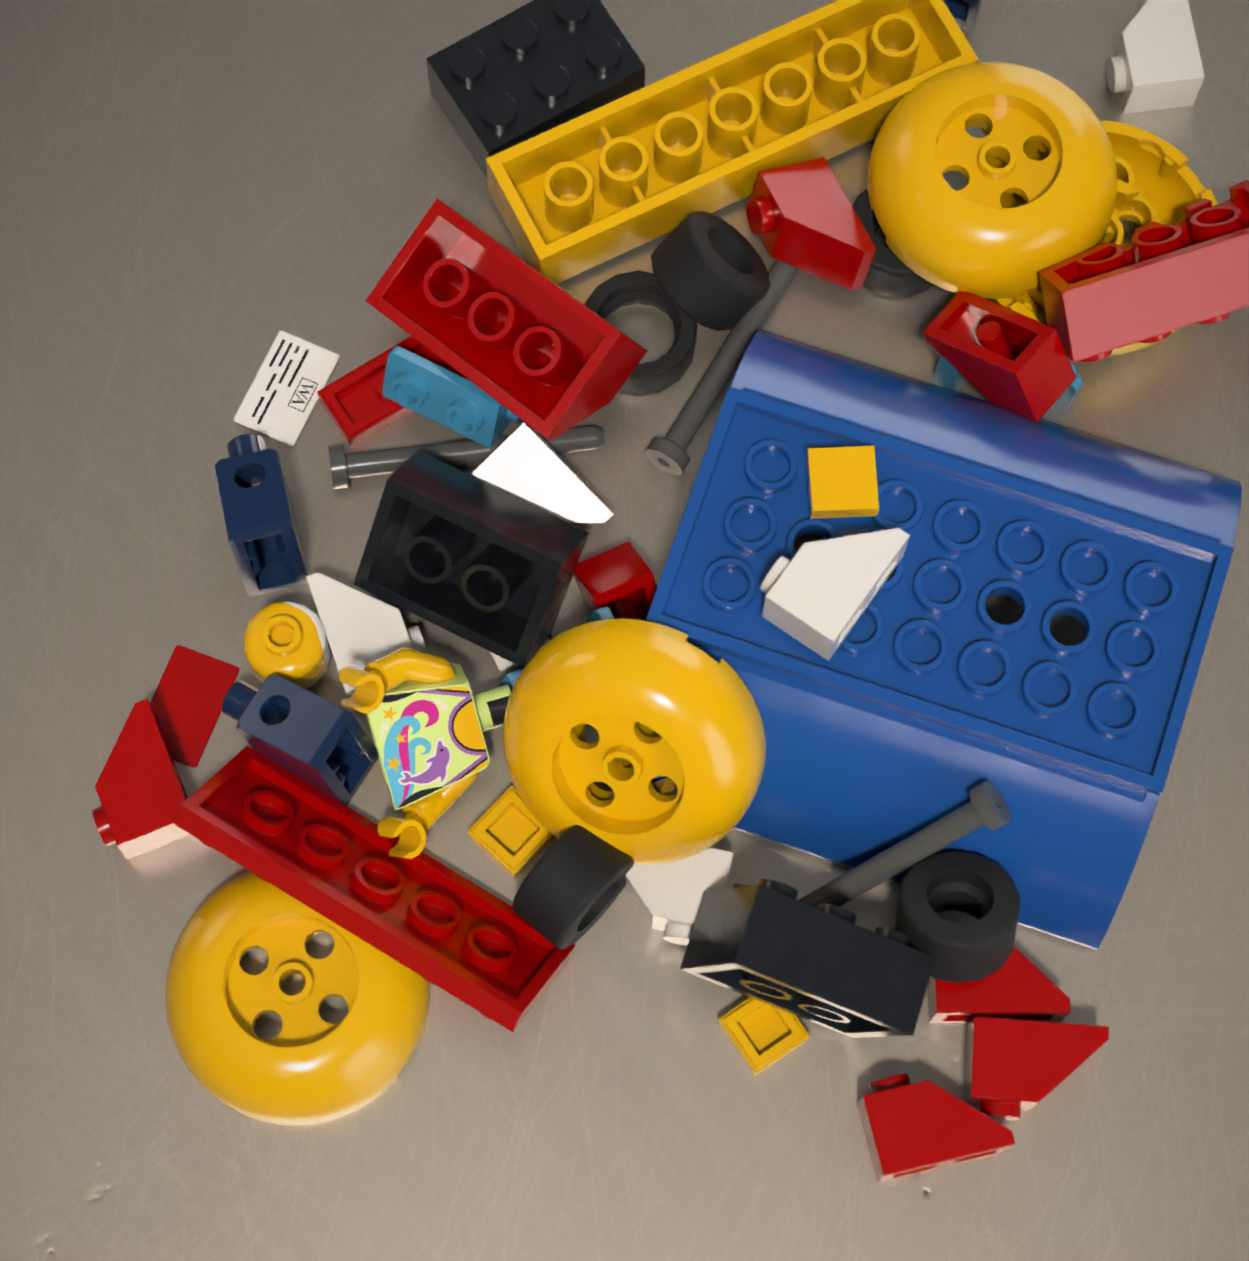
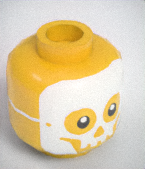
M290 601L272 603L260 609L247 624L243 637L244 655L256 678L261 683H264L268 676L277 674L307 689L316 684L326 672L331 651L325 634V628L318 615L305 605Z

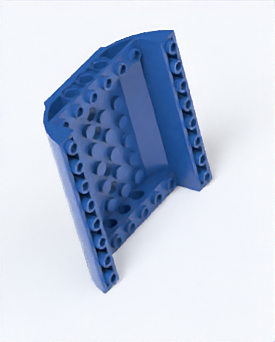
M759 329L749 343L732 384L726 393L646 618L648 622L665 625L687 634L686 642L704 651L715 661L719 662L723 658L743 680L758 707L766 739L764 772L749 809L734 829L850 868H855L971 801L970 790L985 781H989L1005 799L1011 814L1010 823L995 831L983 825L934 854L961 851L979 854L999 864L1014 880L1021 899L1018 924L1098 950L1121 902L1147 835L1159 797L1164 790L1234 551L1233 544L1241 508L1242 487L1240 481L1045 419H1040L1036 423L997 404ZM874 446L879 499L878 515L811 519L806 459L808 448ZM900 528L910 535L904 556L894 569V576L883 584L829 661L762 617L765 596L767 594L760 590V587L770 569L781 556L790 561L796 555L794 543L802 535L814 533L821 535L825 539H833ZM995 595L1009 596L1020 606L1021 619L1010 625L998 624L988 616L985 602ZM1061 615L1076 618L1085 630V640L1074 646H1066L1057 642L1050 632V621ZM658 776L652 779V782L668 777ZM913 866L888 880L901 884Z

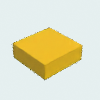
M874 446L808 448L806 459L811 519L878 515L879 499Z
M512 785L467 831L468 837L514 880L555 838L532 815Z
M751 997L720 1017L717 1022L754 1077L810 1039V1035L796 1015Z

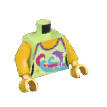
M403 647L365 666L364 670L351 666L344 667L340 670L338 677L342 683L357 686L351 697L341 700V705L366 713L394 809L399 810L403 808V818L387 816L380 820L377 827L379 836L395 838L400 834L398 843L389 850V855L413 859L424 849L426 844L425 832L475 782L479 772L491 764L483 732L504 725V715L511 691L508 684L472 694L469 681L461 664L449 663L444 657Z

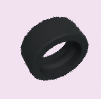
M633 271L617 274L596 287L585 302L587 307L606 320L612 312L623 306L634 304L653 306L669 316L675 331L673 346L668 353L656 361L638 364L618 393L643 396L662 392L678 382L691 365L697 339V322L688 317L670 300L659 285L654 273Z

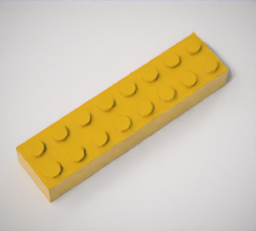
M837 0L486 158L488 190L526 262L558 284L673 231L691 212L705 211L713 213L752 195L759 171L822 157L828 160L876 138L885 119L895 105L918 84L942 71L964 64L976 63L979 59L943 0Z

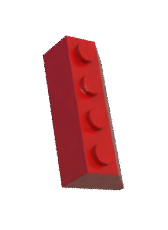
M438 198L365 300L550 441L611 403L648 351Z

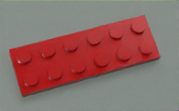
M248 746L181 804L174 825L199 839L204 845L217 850L254 873L258 878L274 885L422 976L429 983L440 987L479 1011L484 1017L497 1022L511 1032L516 1029L564 968L576 946L573 944L563 950L556 948L515 913L511 905L423 852L413 859L390 856L389 850L396 846L400 838L379 836L377 824Z

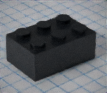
M533 0L426 58L430 92L486 178V158L645 87V65L600 0Z
M418 450L387 479L353 584L524 668L552 633L589 532Z
M759 879L758 884L752 886L733 883L728 890L704 893L680 967L681 970L851 1038L912 1036L914 1034L935 959L929 954L912 948L909 935L884 927H877L875 932L855 924L857 918L855 913L827 903H819L817 908L796 900L798 890L771 879Z

